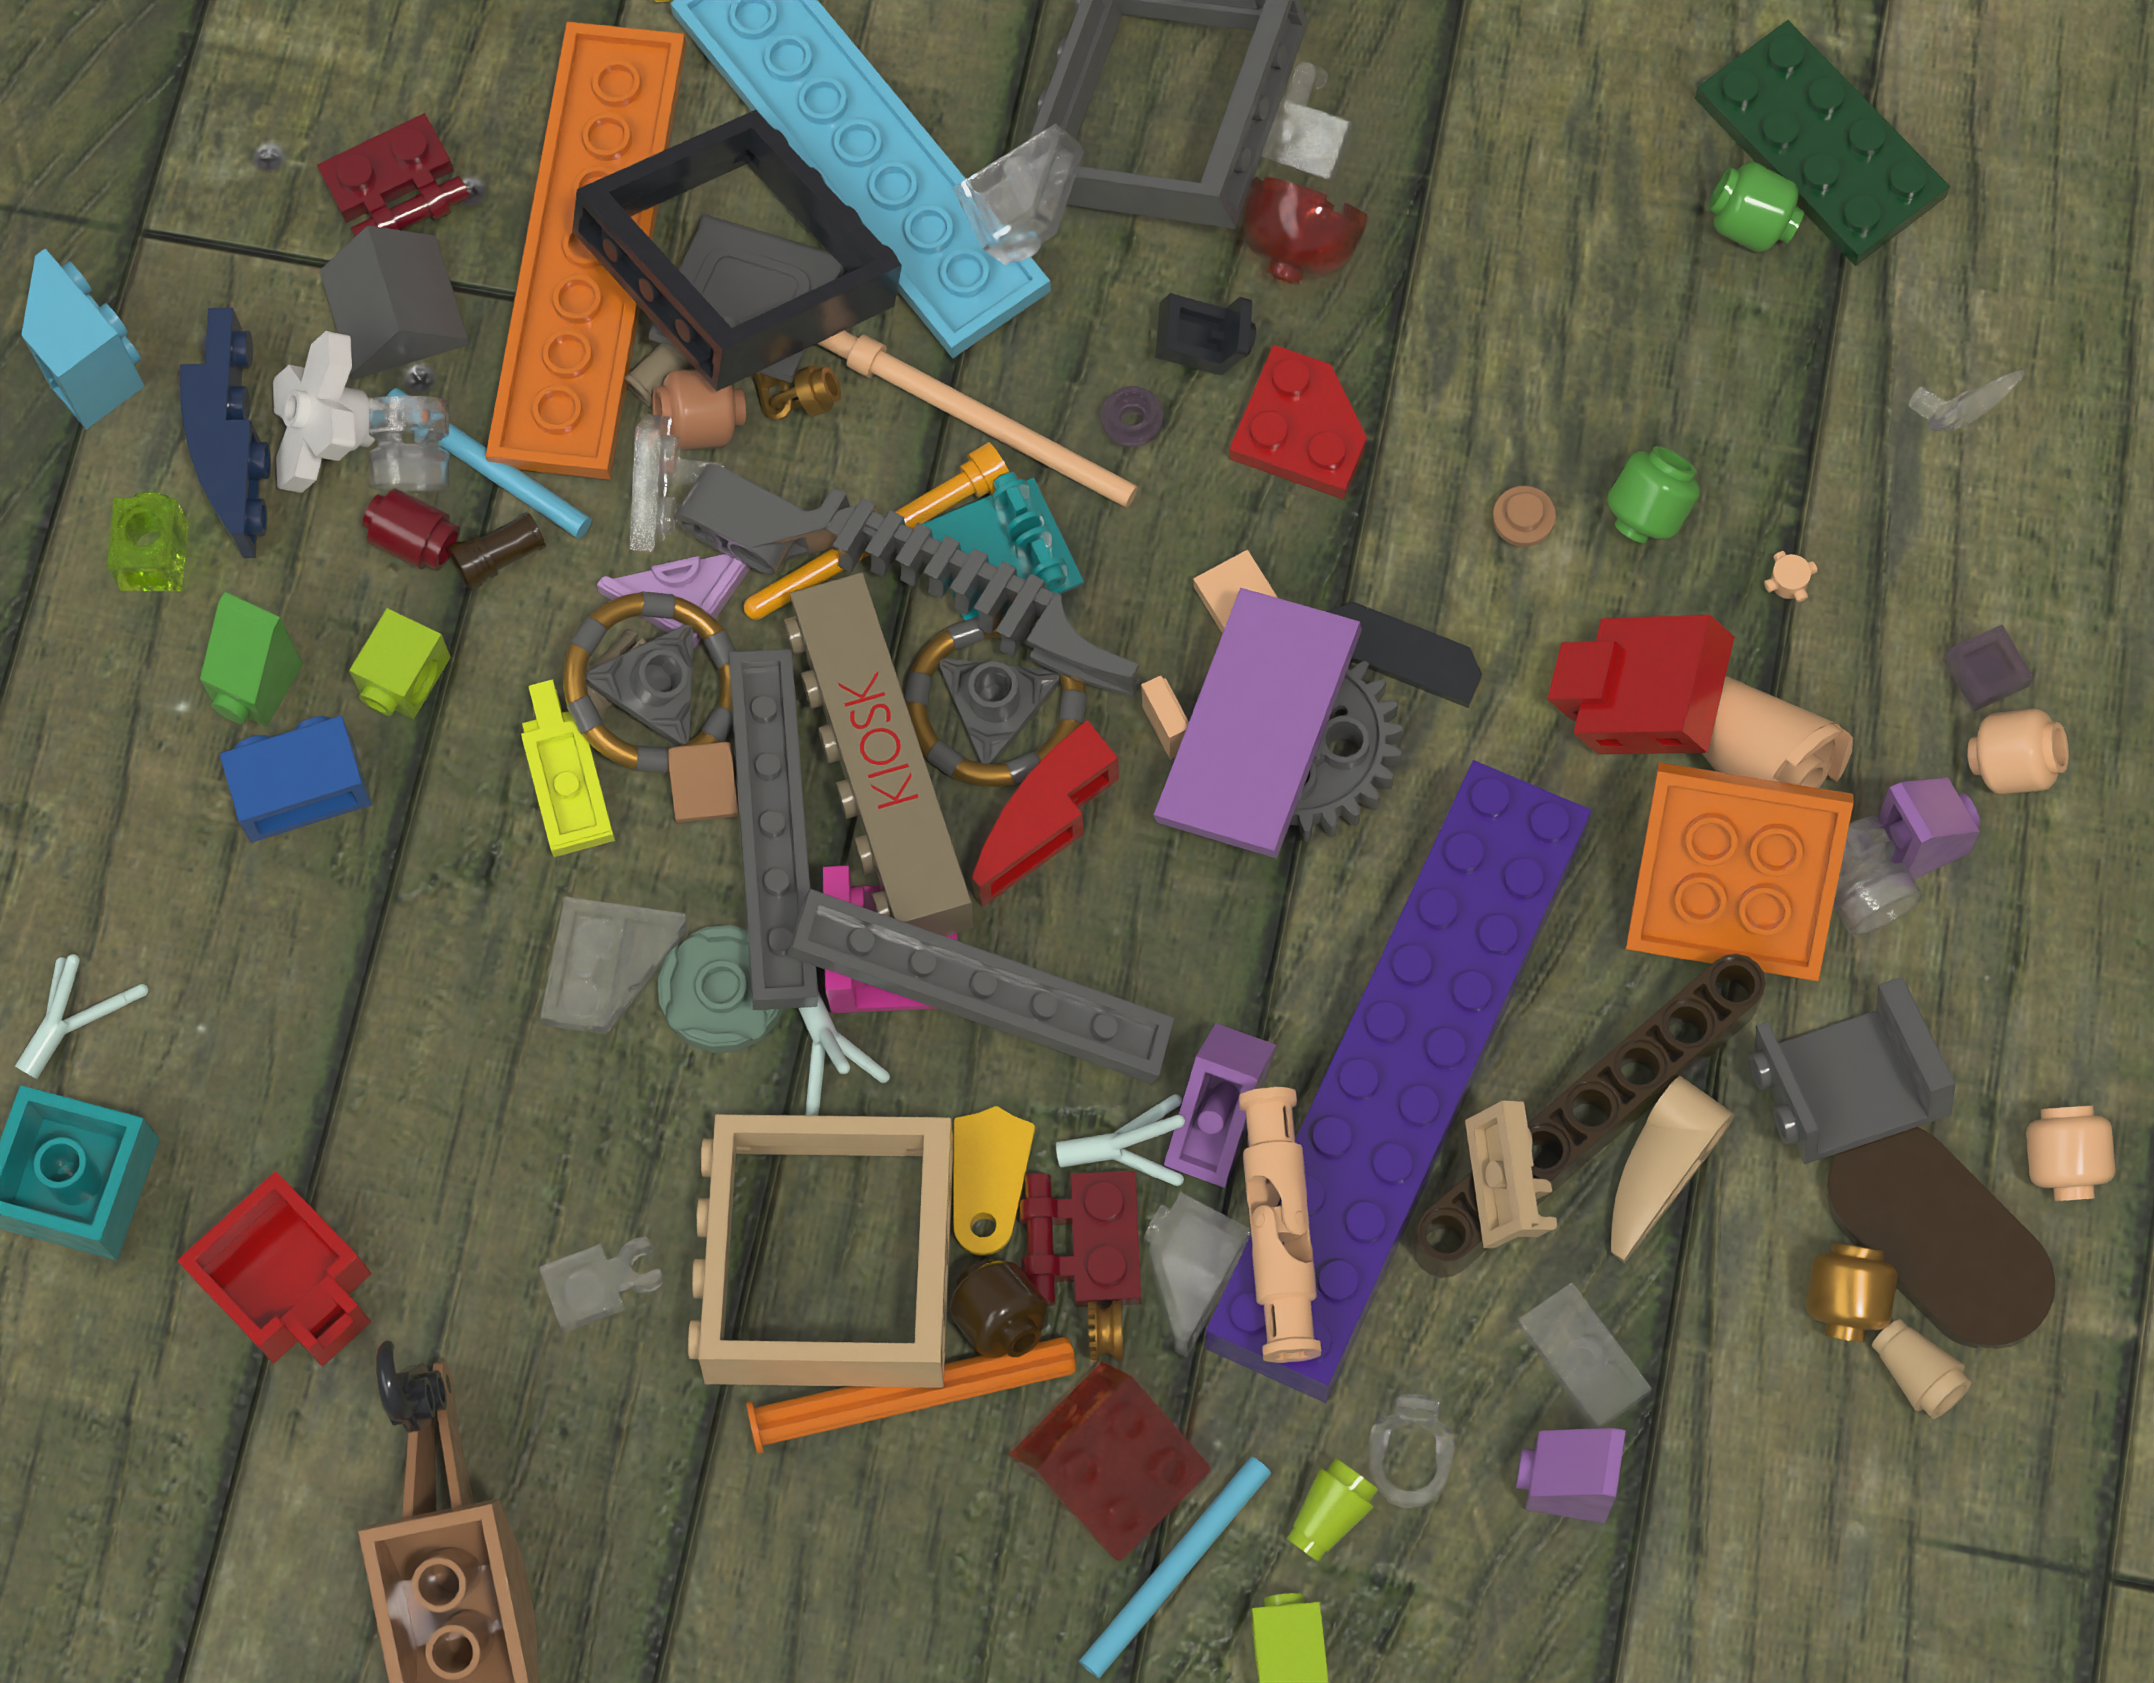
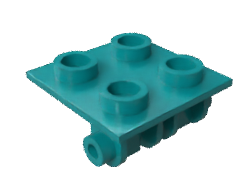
M1014 472L1005 473L993 482L996 489L993 496L990 495L922 524L932 530L934 539L942 542L947 535L960 542L961 551L969 555L975 548L988 555L991 565L999 567L1001 562L1004 561L1016 567L1017 576L1027 580L1029 575L1033 574L1044 580L1046 589L1053 593L1062 594L1084 584L1083 578L1034 478L1026 481L1018 479ZM950 589V591H951V593H952V595H953V597H954V599H955V591L952 590V589ZM982 593L976 600L968 615L961 612L965 621L974 617H979V610L975 609L974 606L981 597ZM1008 606V608H1007V610L1005 611L1004 615H1006L1007 611L1009 610V608H1010L1011 606Z

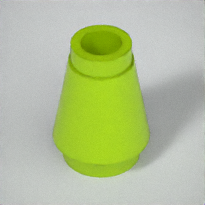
M1335 1458L1326 1471L1319 1468L1293 1524L1294 1528L1286 1539L1319 1562L1326 1551L1329 1552L1374 1508L1370 1501L1379 1489Z

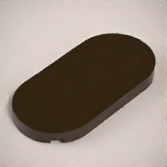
M1915 1127L1835 1154L1830 1164L1827 1178V1198L1834 1221L1856 1246L1885 1251L1883 1261L1890 1263L1897 1271L1896 1287L1938 1330L1958 1344L1973 1348L1978 1346L1984 1348L1995 1347L1994 1349L2012 1347L2024 1341L2036 1331L2047 1316L2055 1294L2054 1270L2046 1250L2030 1231L1938 1139L1927 1131Z

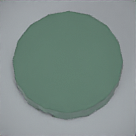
M732 925L705 927L692 933V937L685 940L680 946L677 944L666 956L658 977L659 1004L671 1030L690 1046L711 1053L739 1052L762 1041L779 1022L783 1009L753 1010L747 930Z

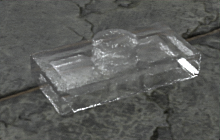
M1572 1282L1518 1319L1517 1326L1594 1429L1604 1427L1650 1394L1652 1390L1650 1385Z

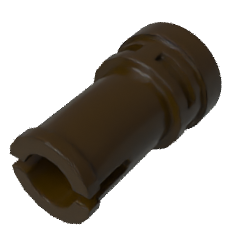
M526 512L521 517L482 537L476 534L470 538L471 541L469 542L464 540L449 546L448 552L461 579L467 588L473 591L481 587L488 577L494 578L498 576V570L538 549L546 548V544L533 517L529 512Z

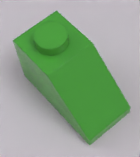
M224 592L218 602L200 680L212 700L211 707L217 713L238 724H244L248 718L267 727L302 668L303 662L279 616Z

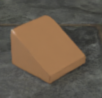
M729 742L668 749L676 823L739 817L735 758Z

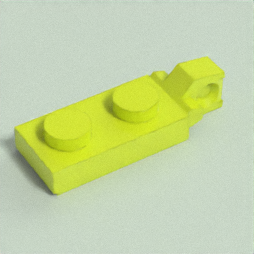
M553 679L528 686L537 719L522 723L524 733L521 736L553 857L615 841L590 743L580 734L570 712L562 711Z

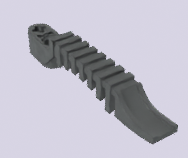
M710 463L706 464L674 515L675 521L695 538L768 575H775L783 561L831 548L839 551L838 566L851 573L865 551L871 554L870 571L883 578L894 560H897L901 563L900 580L913 587L923 571L929 576L928 593L942 599L951 585L950 589L955 591L954 608L966 615L969 614L982 593L974 608L979 610L978 628L989 634L993 633L1008 606H1011L996 629L1001 634L1000 651L1014 657L1038 618V622L1026 640L1027 644L1035 647L1029 656L1030 660L1077 681L1132 697L1141 685V680H1138L1136 676L1139 664L1092 645L1083 639L1073 629L1065 615L1062 596L1047 590L1044 580L1033 574H1030L1027 580L1017 576L1016 567L1004 561L1001 562L999 567L991 565L988 555L975 548L969 555L961 551L960 542L947 535L942 542L933 538L932 530L920 523H917L914 529L907 527L904 517L891 510L885 517L877 512L876 504L863 497L858 505L849 507L847 495L832 488L820 508L806 511L721 466Z

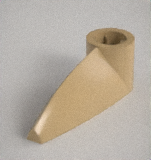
M1681 1076L1677 1077L1669 1085L1652 1109L1647 1123L1631 1151L1619 1182L1613 1210L1611 1253L1624 1264L1720 1141L1735 1115Z

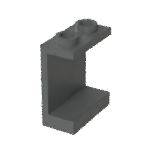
M1903 977L1878 985L1876 1011L1778 1043L1769 1022L1756 1025L1755 1052L1748 1054L1752 1076L1761 1091L1770 1090L1777 1107L1773 1108V1115L1780 1137L1786 1145L1795 1143L1804 1165L1951 1116L1955 1082Z

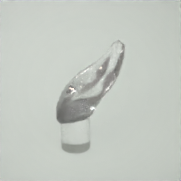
M2021 368L1995 379L1978 389L1964 391L1958 397L1948 402H1945L1927 388L1920 387L1912 395L1909 407L1929 420L1927 424L1930 430L1951 431L1966 426L1991 410L2018 384L2025 374Z

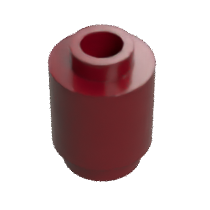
M397 488L390 490L386 496L377 494L370 502L362 521V526L368 529L367 542L421 570L427 566L436 571L442 569L450 558L448 547L457 543L460 535V527L449 522V514Z

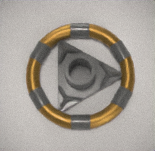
M644 591L618 597L602 605L589 617L585 618L569 643L563 671V688L567 708L580 734L606 758L634 771L670 772L668 748L631 745L618 738L604 726L597 709L588 695L587 685L677 747L721 743L725 741L733 728L729 652L736 651L726 630L704 609L674 594ZM645 616L674 619L684 624V626L587 672L589 658L607 633V630L625 619ZM694 631L703 639L709 654L719 670L720 698L718 706L709 717L700 734L689 741Z
M1005 615L1002 616L992 634L978 628L979 617L964 620L940 632L917 656L910 673L907 675L904 694L906 706L922 754L926 757V760L951 778L982 787H1006L1021 784L1027 775L1059 742L1084 723L1088 697L1085 683L1053 670L1009 666L998 661L983 663L946 658L953 651L986 638H1001V634L996 629ZM1036 623L1033 624V626L1031 627L1030 631L1028 632L1027 636L1023 641V643L1032 650L1035 647L1027 644L1026 640L1032 632L1033 628L1035 627ZM938 666H940V672L979 762L968 760L940 740L931 726L927 708L932 676ZM1061 681L1063 694L1059 724L1052 736L1036 751L1002 764H995L1056 690Z

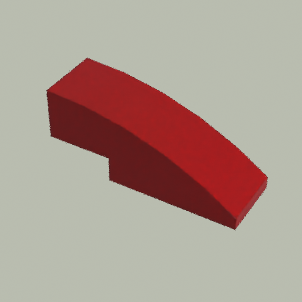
M1088 720L1059 742L1027 775L1002 810L983 846L972 875L974 898L981 907L987 905L1084 835L1083 815L1079 808L1119 780L1118 757Z

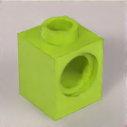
M387 608L349 672L360 693L359 699L369 708L385 716H392L394 711H397L414 720L451 656L442 634Z
M1288 1593L1264 1598V1607L1252 1608L1251 1622L1258 1683H1329L1320 1602L1305 1603L1303 1594Z

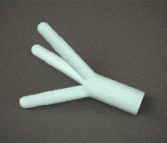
M75 954L69 955L67 959L64 957L58 958L55 962L46 1016L15 1067L38 1079L65 1034L148 994V987L145 984H139L62 1020L80 960Z
M819 991L817 1007L798 1008L813 1040L805 1116L819 1115L825 1050L841 1074H847L850 1071V1065L845 1057L847 1056L879 1082L886 1083L889 1080L890 1075L885 1069L837 1032Z
M1178 1094L1170 1096L1114 1133L1056 1142V1152L1060 1168L1115 1160L1174 1186L1182 1185L1184 1178L1180 1173L1123 1149L1183 1127L1185 1119L1181 1115H1175L1158 1121L1181 1105V1096Z

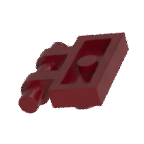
M425 113L317 164L320 176L346 223L366 213L369 214V219L350 228L354 238L367 225L403 230L430 216L436 221L451 213L449 207L470 197L460 176L440 185L435 181L454 172L447 152ZM416 189L419 195L390 209L386 205Z
M1136 1171L1070 1173L1071 1199L1052 1198L1051 1175L1045 1173L1026 1175V1199L1019 1202L1020 1222L1027 1225L1028 1256L1021 1259V1269L1045 1298L1047 1306L1055 1305L1056 1282H1074L1076 1307H1088V1302H1096L1098 1306H1111L1113 1301H1121V1305H1141ZM1053 1225H1072L1073 1256L1059 1257L1054 1255Z

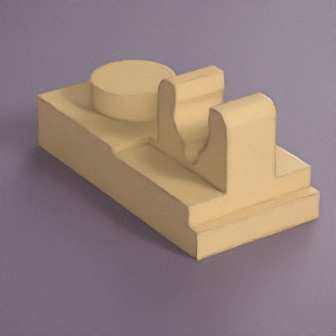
M1500 1101L1466 1119L1465 1124L1483 1247L1496 1248L1517 1237H1539L1554 1230L1557 1227L1556 1217H1542L1538 1214L1536 1199L1551 1193L1552 1186L1546 1179H1533L1531 1169L1534 1166L1532 1135L1527 1125L1524 1102Z

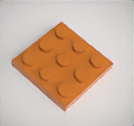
M1658 762L1627 935L1626 950L1713 964L1725 955L1740 954L1748 956L1757 962L1764 973L1819 981L1852 814L1853 794Z

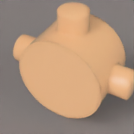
M1784 551L1778 552L1773 556L1776 563L1771 579L1764 581L1766 590L1769 593L1774 591L1777 595L1786 599L1795 598L1797 602L1806 600L1808 598L1806 589L1812 574L1817 573L1816 564L1813 561L1807 562L1798 555H1786Z

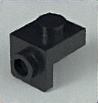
M1170 293L1159 304L1155 358L1216 375H1223L1240 360L1247 357L1254 346L1256 325L1251 322L1253 301L1239 297L1228 307L1222 308Z

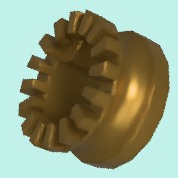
M1113 1301L1112 1305L1105 1309L1100 1308L1096 1302H1088L1090 1362L1099 1361L1100 1356L1103 1354H1111L1115 1361L1123 1360L1121 1301Z

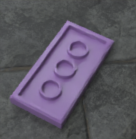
M1240 587L1154 813L1156 822L1277 859L1362 631L1360 621Z

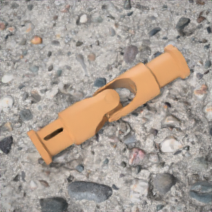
M1286 1087L1258 1088L1239 1095L1240 1110L1246 1112L1249 1147L1243 1151V1161L1252 1235L1256 1301L1259 1305L1264 1306L1267 1344L1262 1346L1263 1360L1275 1363L1305 1361L1321 1356L1320 1341L1314 1339L1311 1302L1317 1298L1313 1249L1309 1231L1303 1147L1295 1143L1292 1107L1297 1105L1296 1090ZM1281 1197L1282 1206H1277Z

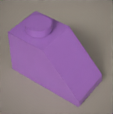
M1948 777L1900 782L1889 788L1873 826L1872 833L1902 885L1969 854L1980 833L1978 829L1980 827V818L1971 799L1963 792L1958 794Z
M1215 1023L1195 1058L1179 1115L1184 1117L1185 1124L1183 1127L1174 1130L1164 1166L1225 1188L1247 1134L1246 1112L1240 1110L1239 1095L1253 1089L1264 1088L1276 1044Z
M1597 1428L1539 1431L1534 1450L1522 1448L1516 1488L1528 1490L1525 1510L1605 1524L1617 1494L1626 1430Z

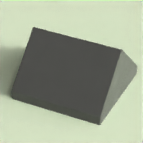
M367 225L320 270L337 331L339 334L349 335L351 338L352 368L350 374L353 380L470 345L435 235Z

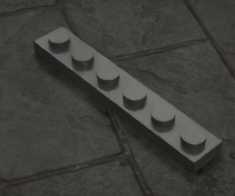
M792 649L729 652L730 690L753 1010L817 1007L818 986L816 966L786 956L803 899L810 890Z
M812 889L807 892L803 899L786 955L1148 1083H1152L1159 1077L1174 1017Z

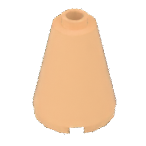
M1726 676L1708 753H1702V755L1716 772L1819 788L1827 776L1838 782L1851 756L1853 737L1838 723Z

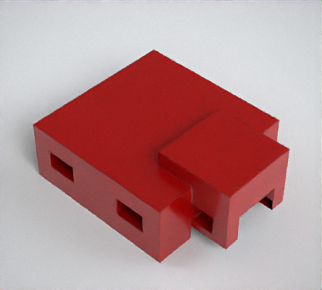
M1710 614L1601 618L1596 641L1561 642L1547 700L1569 719L1576 721L1573 733L1598 755L1708 753L1735 637Z
M276 1171L177 1260L191 1278L273 1364L299 1342L323 1367L371 1323L370 1319L349 1294L372 1273L360 1257Z

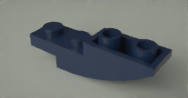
M208 308L205 364H180V400L183 427L190 456L199 481L223 529L243 558H256L257 536H265L267 531L266 502L264 499H259L260 479H269L271 456L268 442L260 441L251 420H249V393L247 387L242 386L243 367H251L253 361L252 336L249 330L242 329L233 308Z

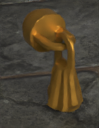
M810 365L798 370L794 377L795 387L793 388L790 387V383L758 372L753 374L757 383L762 410L772 420L780 421L785 419L792 409L801 406L809 415L816 417L831 411L833 404L841 398V389L837 377L827 366L819 368L816 365ZM779 385L781 393L771 399L769 388Z

